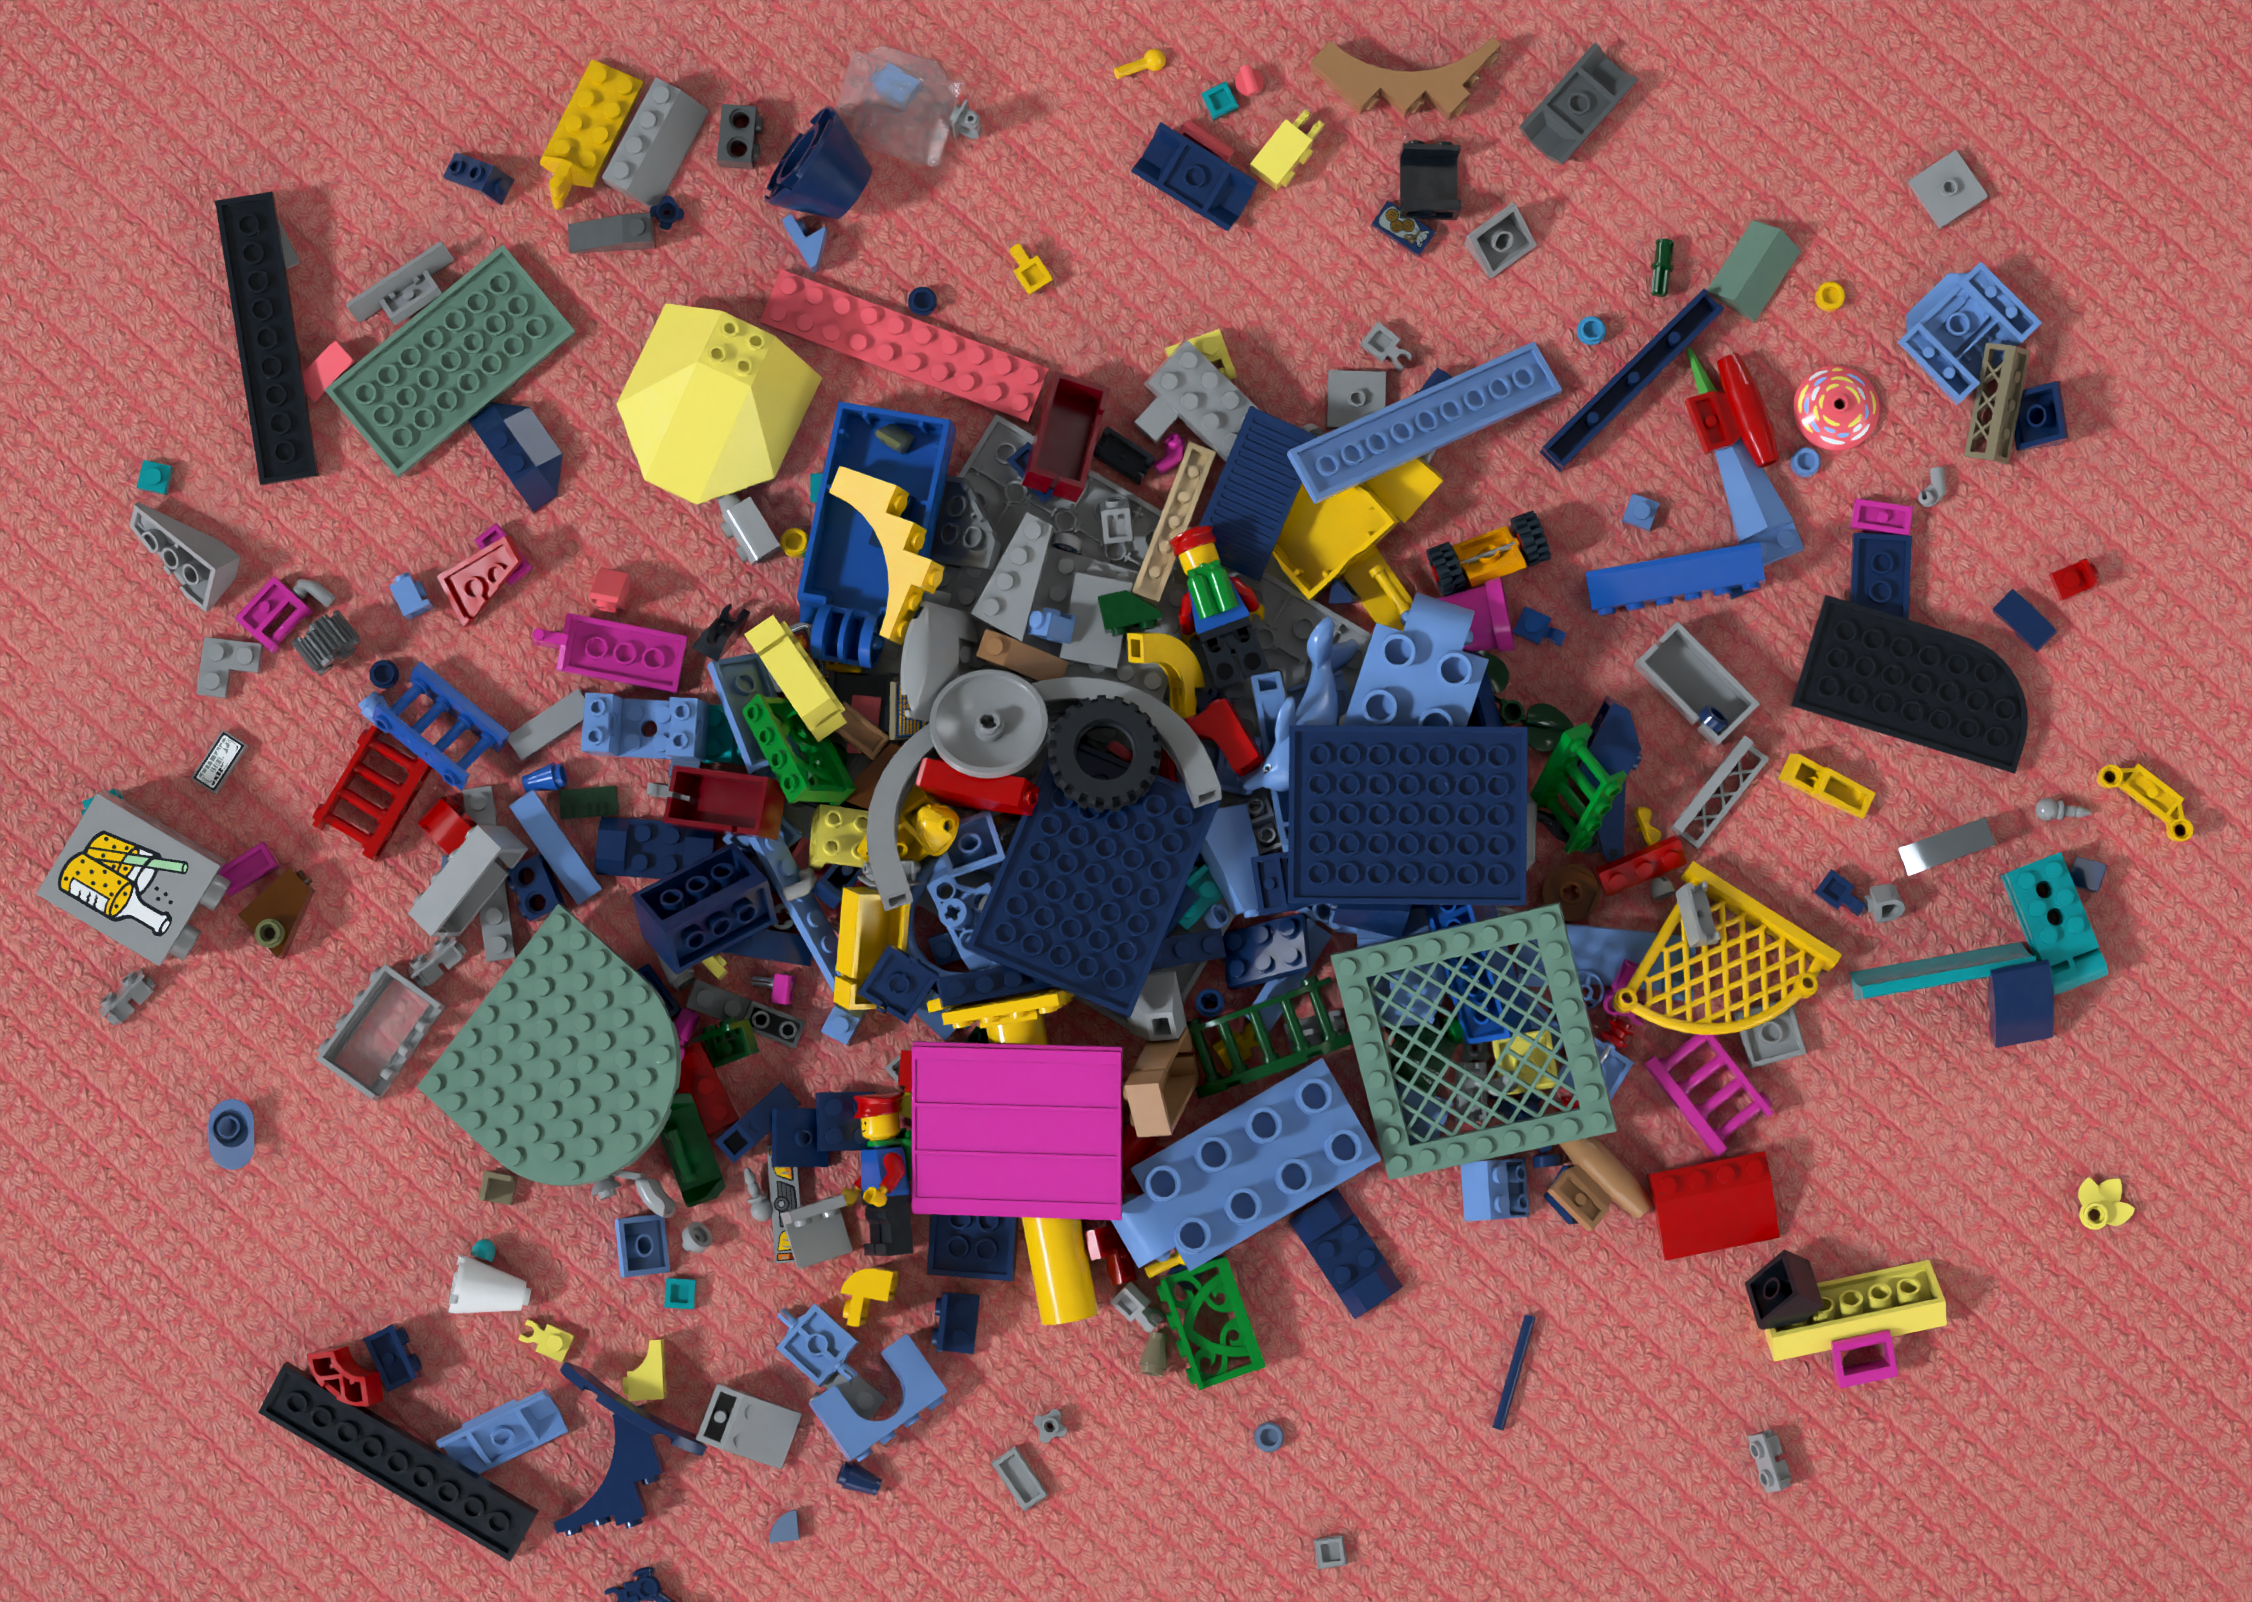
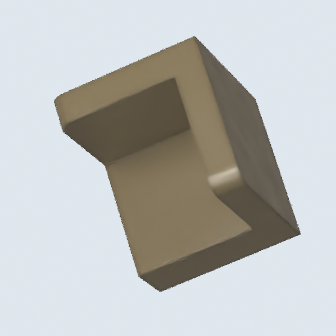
M484 1171L479 1200L512 1205L518 1177Z

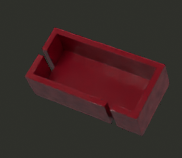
M1055 371L1047 387L1022 486L1044 493L1048 489H1052V495L1077 503L1085 488L1110 388Z
M673 765L669 791L689 796L690 799L688 802L667 797L663 823L688 829L778 841L786 796L776 779Z

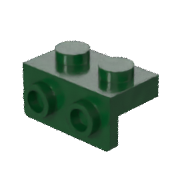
M736 1017L720 1021V1028L717 1027V1024L700 1029L701 1035L691 1038L693 1044L705 1041L713 1068L724 1066L759 1052L749 1019L737 1022Z

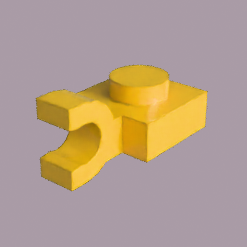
M1019 243L1009 249V253L1019 265L1017 269L1013 270V273L1028 296L1053 281V278L1037 255L1029 259Z

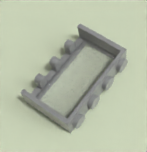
M384 964L382 968L379 966L374 970L369 978V981H371L370 985L365 991L361 990L352 1002L354 1007L348 1015L344 1014L335 1025L337 1031L331 1039L327 1038L323 1041L318 1049L320 1054L316 1058L324 1066L375 1101H380L447 1007L387 964Z

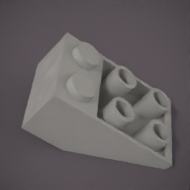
M718 1383L696 1440L782 1469L802 1413L726 1384Z

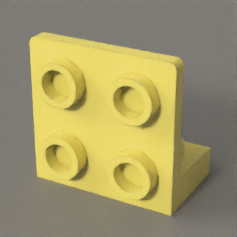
M820 804L812 814L808 868L811 867L814 871H820L825 863L862 868L863 863L867 862L858 854L857 848L867 833L869 811Z

